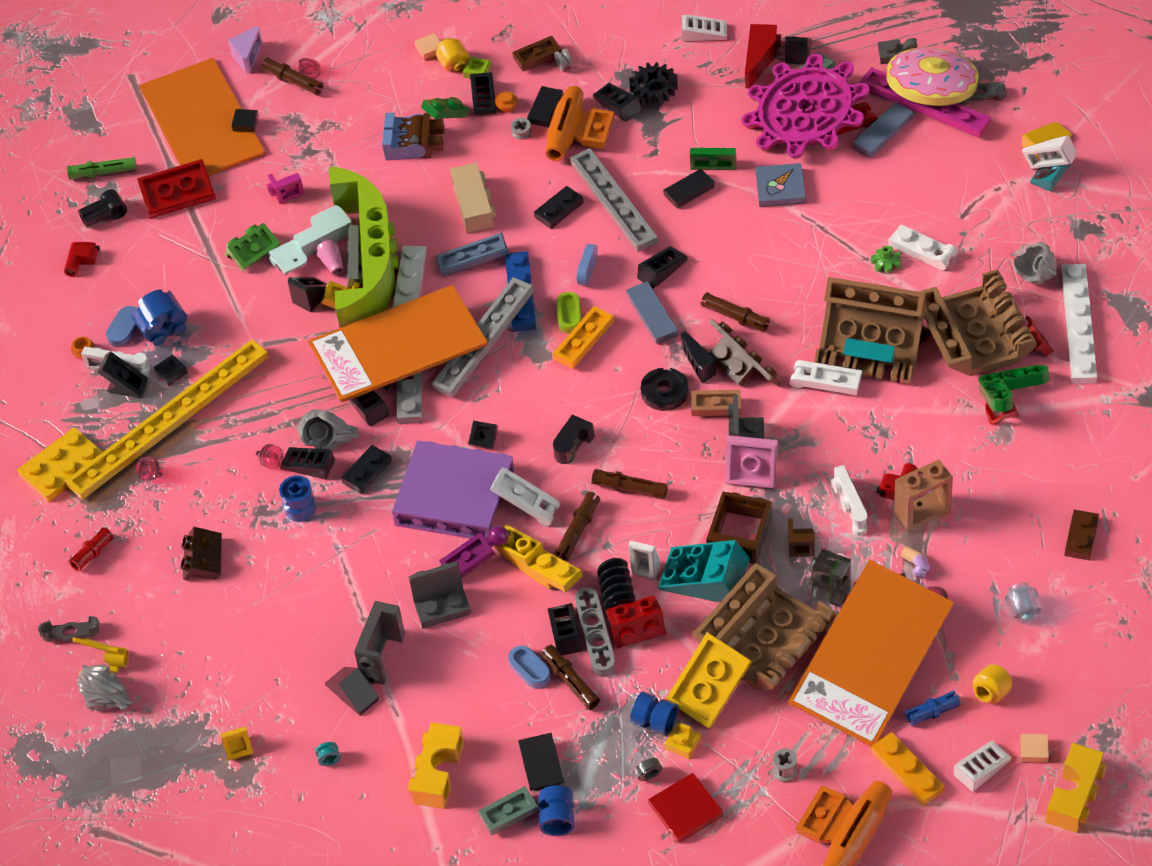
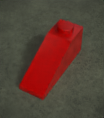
M750 24L745 66V88H750L776 57L777 47L781 48L782 34H777V25Z

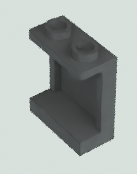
M374 601L354 650L358 669L369 684L378 683L385 685L387 679L381 655L387 640L402 643L405 637L401 611L398 605Z

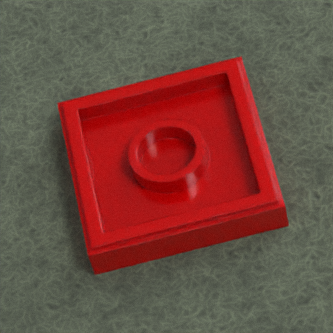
M694 773L648 799V804L677 843L723 817L722 809Z

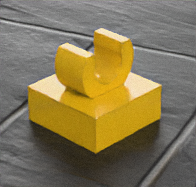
M677 723L665 742V749L689 759L701 740V733L692 730V727Z
M246 726L220 733L228 761L253 754Z

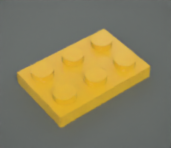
M74 427L18 468L17 472L25 482L49 503L68 488L65 480L100 455L102 451Z
M707 632L669 692L666 700L678 704L680 710L711 729L753 661Z

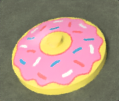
M923 47L909 49L895 55L888 64L886 78L892 90L905 99L925 105L944 106L960 103L970 98L977 89L979 75L974 64L962 55L945 49Z

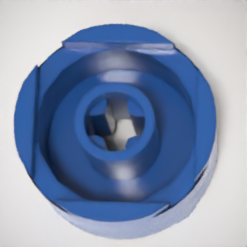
M162 289L146 294L138 301V308L136 310L133 308L131 312L132 319L146 340L152 342L154 346L163 344L167 337L173 334L180 335L187 329L185 325L187 314L170 290L163 292Z

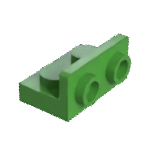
M263 222L259 226L254 224L249 227L241 238L234 237L226 244L227 247L224 254L227 258L231 256L243 272L267 256L269 251L279 247L281 243Z

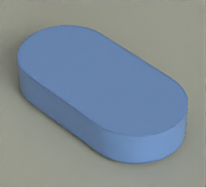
M588 243L585 246L577 270L576 280L578 285L587 286L589 284L597 261L598 246L596 244Z
M125 306L119 310L106 331L108 342L112 346H123L132 338L138 326L132 319L131 312L133 308L136 310L137 307Z
M517 646L509 652L508 660L510 667L528 686L534 689H541L550 683V668L531 648Z

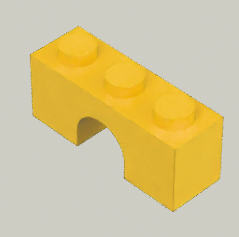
M431 722L428 732H424L422 737V754H418L415 761V770L417 771L415 777L410 778L408 792L412 794L414 804L445 809L451 789L449 772L438 771L435 768L443 762L458 763L464 744L462 727Z
M1072 742L1064 763L1062 778L1074 782L1078 787L1072 790L1055 787L1047 807L1045 823L1075 833L1078 832L1080 824H1086L1090 812L1087 805L1089 801H1095L1098 792V786H1095L1097 779H1103L1107 764L1103 763L1104 752Z

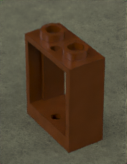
M722 491L706 543L736 540L749 556V563H757L772 518V501L761 497L754 498L736 492ZM728 512L761 519L754 541L721 534Z

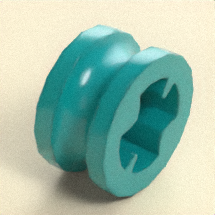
M325 742L315 749L319 765L331 766L340 761L341 754L338 751L337 743Z

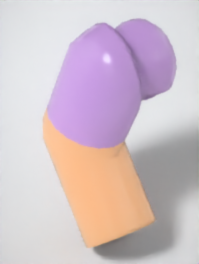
M908 546L904 547L901 558L916 565L913 569V574L924 578L927 571H930L927 557Z

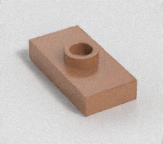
M741 390L691 391L692 416L728 415V404H733V395H738L739 415H741Z

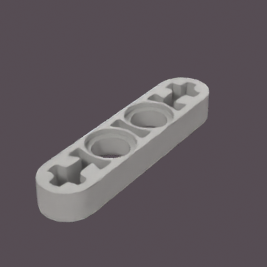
M585 587L576 592V608L592 670L597 676L607 677L615 670V658L598 594L593 588ZM584 598L590 600L591 608L586 609ZM590 617L599 619V622L593 626L585 623ZM595 638H601L605 643L602 646L595 647L591 644V641ZM604 654V660L607 666L602 667V665L600 664L599 655Z

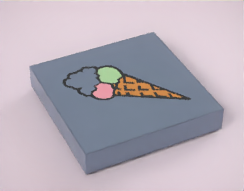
M801 163L755 167L759 207L806 203Z

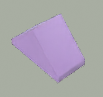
M253 27L228 39L232 57L246 74H251L263 43L260 27Z

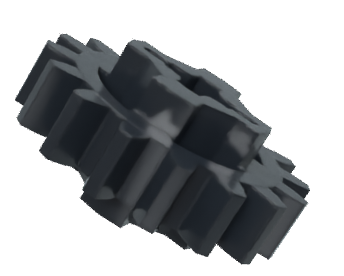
M648 62L645 68L638 66V71H632V77H629L630 93H633L637 98L640 97V103L647 100L649 105H652L653 101L661 104L662 99L669 101V95L675 96V90H678L677 74H674L673 68L667 69V64L659 66L658 62H655L654 66H651Z

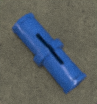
M953 690L935 699L929 698L925 700L926 703L906 710L905 716L908 723L910 722V726H915L930 718L936 719L940 717L939 714L959 707L961 705L960 700Z

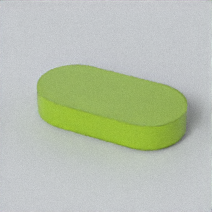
M564 292L556 299L558 326L562 332L570 334L582 320L580 298L576 293Z

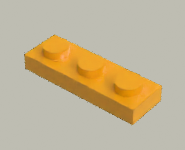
M593 306L552 353L553 360L574 369L613 324L614 315Z
M892 732L871 746V753L923 806L945 791V786Z

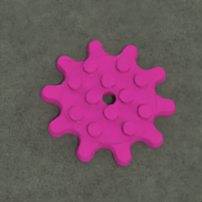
M812 54L807 58L803 68L794 70L786 63H778L772 70L776 78L771 85H754L750 87L748 96L753 101L759 102V106L756 110L744 114L741 118L742 124L748 129L764 128L762 135L756 140V145L759 149L768 151L773 146L784 143L787 144L788 156L792 159H799L808 145L820 143L827 150L836 149L839 142L836 132L840 128L846 126L856 128L861 126L864 115L862 112L854 110L852 106L856 102L866 99L870 88L865 83L852 85L847 82L854 71V65L851 62L845 61L833 69H826L823 67L822 55ZM807 104L811 105L809 108L805 109V111L801 109Z

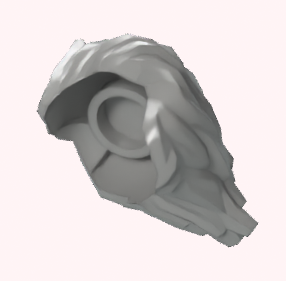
M1044 242L1022 244L1019 250L1015 251L1017 257L1013 261L1014 270L1028 283L1041 285L1047 280H1051L1053 276H1056V258L1054 253L1050 251V247Z
M313 409L305 413L299 425L296 426L300 440L304 445L313 446L317 449L333 451L338 445L349 442L352 438L359 437L357 432L359 427L348 425L335 414L321 409Z
M104 664L82 665V671L79 673L76 681L79 691L85 699V705L89 710L100 712L107 708L119 707L124 711L127 706L133 704V701L130 700L125 691L126 687L116 673L110 670L109 666Z

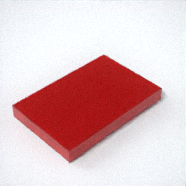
M203 159L137 178L150 219L216 199Z

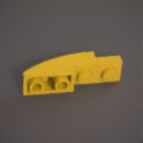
M507 524L504 527L509 533L508 541L502 546H493L519 570L548 589L554 586L566 593L583 577L579 568L545 551L541 542Z

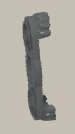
M1001 82L978 83L977 89H983L986 93L982 95L973 94L970 98L959 104L965 106L968 101L985 100L995 96L1002 100L1007 94L1005 85Z
M89 616L88 622H68L54 626L48 620L38 626V632L46 642L73 641L74 637L89 638L95 636L100 630L99 619L95 616ZM67 629H77V631L72 635L63 634L64 631Z

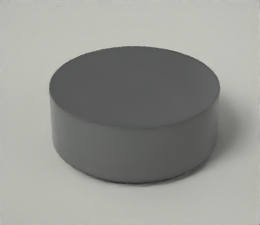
M649 758L637 765L634 772L639 781H648L661 772L662 765L658 758Z

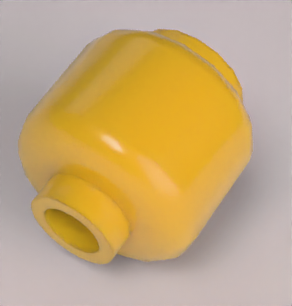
M450 37L438 44L436 56L445 70L460 71L466 66L469 54L459 39H452Z
M990 664L984 667L973 679V689L976 697L989 704H995L1002 700L1012 688L1010 674L1006 669L997 664Z

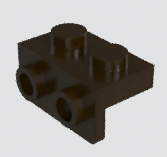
M193 526L189 534L183 537L181 548L184 550V556L180 565V569L183 570V580L189 581L193 574L218 579L221 574L222 533Z

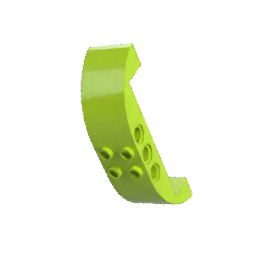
M329 167L330 189L334 206H339L346 214L359 213L363 288L335 291V310L339 328L383 312L388 308L395 290V269H399L398 255H394L398 251L397 238H392V236H395L394 222H389L385 201L377 187L367 178L356 172L339 167Z

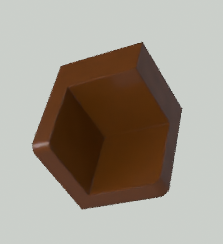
M788 518L789 557L815 556L814 530L812 528L793 529V518Z

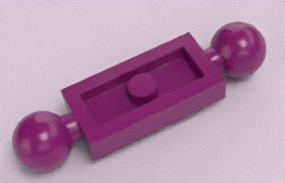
M503 526L493 527L487 538L480 532L440 559L439 562L441 565L458 562L462 578L496 555L492 546L504 545L509 539V533Z

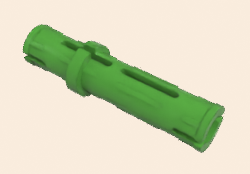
M135 156L101 162H92L91 160L87 161L86 164L67 165L69 180L84 177L94 179L95 176L137 171Z

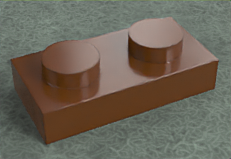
M549 36L513 51L512 54L513 59L524 72L555 59L554 52L558 51L561 53L562 48L553 36Z
M1073 510L1064 556L1090 561L1099 520L1098 513Z

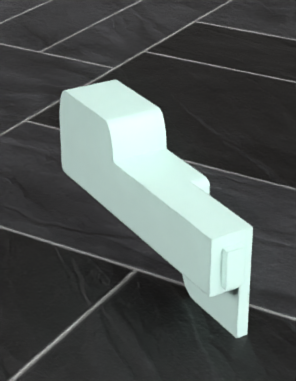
M335 205L312 216L310 219L312 227L294 235L293 240L269 251V259L273 266L279 271L282 270L287 275L307 264V257L318 252L317 246L323 241L333 240L336 243L346 238L349 225H352L342 208Z

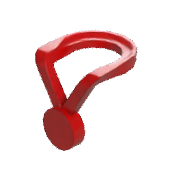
M1014 401L1013 409L1001 412L998 418L995 417L986 402L985 412L989 423L993 425L1005 418L1019 417Z

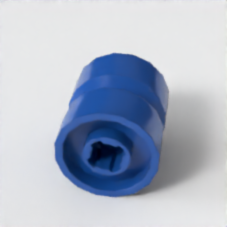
M299 475L290 476L283 480L280 484L279 492L285 515L288 519L295 522H302L311 518L316 511V504L310 481Z
M642 691L634 702L630 722L643 728H647L650 725L651 731L667 736L675 724L678 704L666 699L658 702L655 695Z
M559 785L545 787L540 790L538 794L539 810L541 811L539 813L540 831L549 836H563L571 833L575 828L574 811L572 810L574 808L573 791L568 787Z

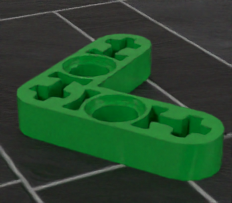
M1033 365L982 375L978 378L980 393L993 411H1009L1014 407L1013 395L1010 390L1042 385L1049 382V367Z

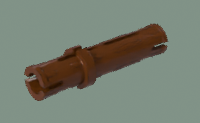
M269 57L263 60L270 64V66L262 63L261 69L275 75L277 79L281 81L286 80L316 96L322 92L314 88L316 86L323 89L324 85L321 81L291 69L286 63L280 64Z
M706 292L701 299L706 301L701 302L702 307L734 319L742 326L748 325L763 333L769 327L765 323H770V318L754 313L749 307H740L709 292Z
M595 468L591 479V484L612 488L613 491H630L661 499L666 498L668 491L667 483L623 475L619 471L613 473Z
M586 492L580 507L575 509L573 513L574 518L554 552L556 557H559L560 553H562L560 559L564 561L570 559L586 525L591 523L593 519L592 514L601 500L598 495L593 499L595 493Z
M551 644L545 647L541 652V657L552 667L553 674L564 681L587 710L590 711L596 708L600 703V698L595 695L572 668L571 661L564 659L554 645Z

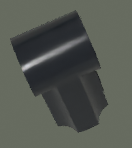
M110 189L103 192L98 201L79 209L78 213L84 226L87 228L109 217L113 220L122 218L127 213V206L118 192Z

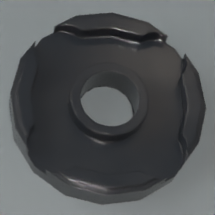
M654 369L648 372L641 381V398L652 409L660 411L673 410L687 400L689 394L688 380L677 369ZM662 386L670 387L668 391L659 390Z

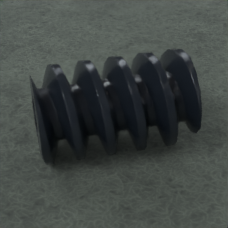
M608 559L602 562L597 569L605 611L618 605L635 601L634 589L631 585L632 579L629 576L630 570L627 568L628 562L625 559Z

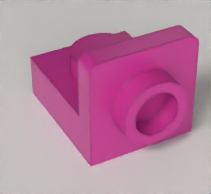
M272 173L268 175L269 184H266L271 197H276L279 204L305 194L302 180L298 173L276 181Z

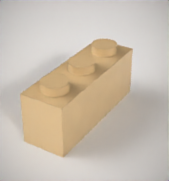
M477 162L450 168L452 185L466 233L494 228L493 218L497 216L494 204L489 205V201H491L489 187L484 188V184H486L484 171H479Z

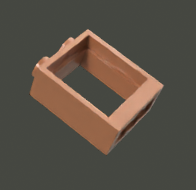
M940 459L895 480L894 516L907 534L951 513L953 476ZM935 489V491H933V492H931V493H929V494H927V495H924V496H922V497H920V498L914 500L915 498H917V497H919V496H921V495H923V494H926V493H928V492H930V491H932V490Z

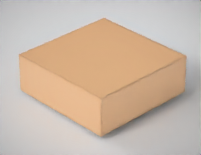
M433 33L415 40V47L423 59L426 60L436 56L437 46L440 41L436 34Z
M1021 734V762L1048 763V734Z

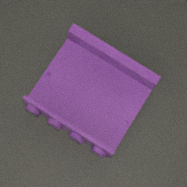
M417 440L392 510L395 526L471 539L480 532L485 538L489 537V532L493 528L492 521L500 500V496L492 492L490 488L502 467L514 473L513 456Z

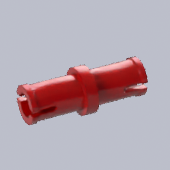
M102 527L90 541L86 540L82 544V548L68 560L69 565L75 571L80 572L93 558H97L100 555V551L114 539L112 532Z

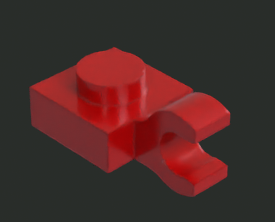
M1026 316L1025 319L1028 321L1027 327L1037 343L1033 350L1036 353L1040 350L1047 357L1054 352L1053 348L1042 333L1039 332L1035 321Z

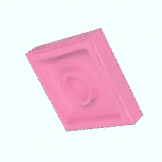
M728 435L726 441L725 483L775 489L778 440Z

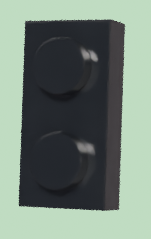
M565 186L536 209L534 217L552 229L584 203L583 196L570 187Z
M371 445L341 477L342 484L362 494L392 462L391 455Z

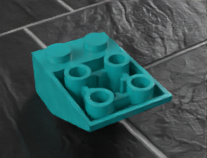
M736 540L671 547L657 588L661 591L719 602L725 598L745 575L750 558Z

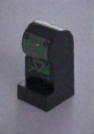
M573 414L570 416L553 441L554 458L558 463H571L575 459V452L584 441L591 443L595 437L593 423Z

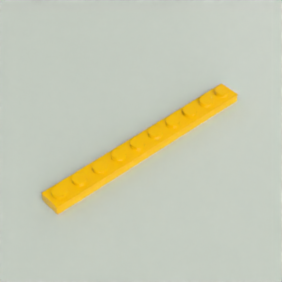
M253 339L248 341L65 480L67 487L82 500L268 359V352Z

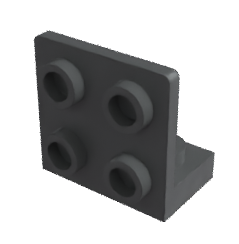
M733 395V404H728L729 435L764 439V417L739 418L738 395Z
M458 562L445 563L433 569L418 571L408 577L414 606L422 629L471 614V608L463 589Z

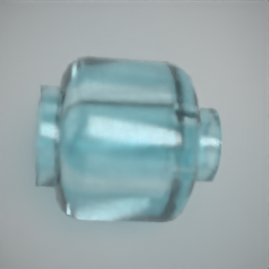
M1019 583L1011 586L1009 592L1005 595L1010 618L1020 620L1022 624L1036 620V615L1042 611L1038 591L1035 587L1029 586L1028 583Z

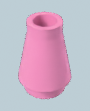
M326 240L317 246V256L333 276L343 273L345 268L342 264L338 244L334 243L333 240Z

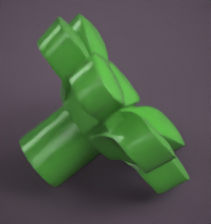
M883 246L881 249L876 250L875 255L871 256L870 262L875 264L874 270L876 272H881L884 268L886 273H890L893 271L892 266L896 269L901 267L899 260L902 256L900 252H894L893 247Z

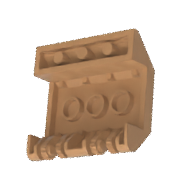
M999 270L982 273V286L942 297L937 286L919 291L925 292L924 318L948 368L974 376L1016 364L1036 347L1037 343L1030 329L1022 327L1026 322L1011 292H1005L1007 284L1004 282Z
M828 277L824 301H827L821 341L820 347L816 349L814 363L827 364L829 358L828 365L836 366L838 356L845 357L842 367L851 368L853 362L852 369L862 370L863 377L873 378L877 366L876 379L881 380L884 376L886 365H892L891 381L897 382L901 371L900 383L911 385L917 364L924 321L925 292ZM850 338L894 346L895 361L889 363L843 355L846 339Z
M755 563L693 632V637L700 644L705 634L709 632L751 659L753 662L743 676L742 681L757 690H771L786 675L784 668L793 667L795 662L811 646V642L817 639L815 632L824 631L826 626L836 617V613L820 601L817 602L816 611L777 587V576Z

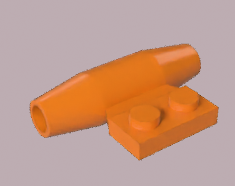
M569 86L556 105L547 132L545 153L547 158L552 161L562 160L574 140L581 143L582 146L605 149L614 120V111L595 108L582 111L583 90L578 86Z
M875 780L852 805L846 798V795L821 785L796 826V833L819 844L831 843L823 866H854L863 855L880 826L893 791L884 782Z

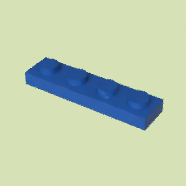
M528 251L506 255L507 282L509 283L514 277L532 285ZM533 293L511 321L513 332L536 329Z

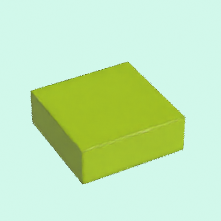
M470 56L463 70V77L470 79V74L489 73L492 66L491 60Z

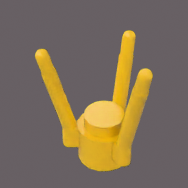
M73 638L75 643L105 651L104 662L109 664L112 672L118 673L119 668H126L129 660L128 648L111 646L86 638Z

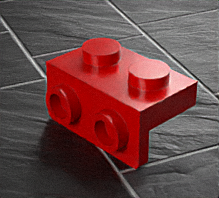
M654 595L606 610L617 649L666 634L663 612Z

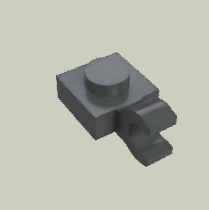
M910 38L902 44L900 39L878 42L880 64L889 63L900 52L917 48V39Z

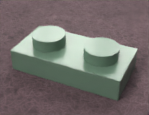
M526 786L478 810L479 817L491 836L539 812L538 805Z

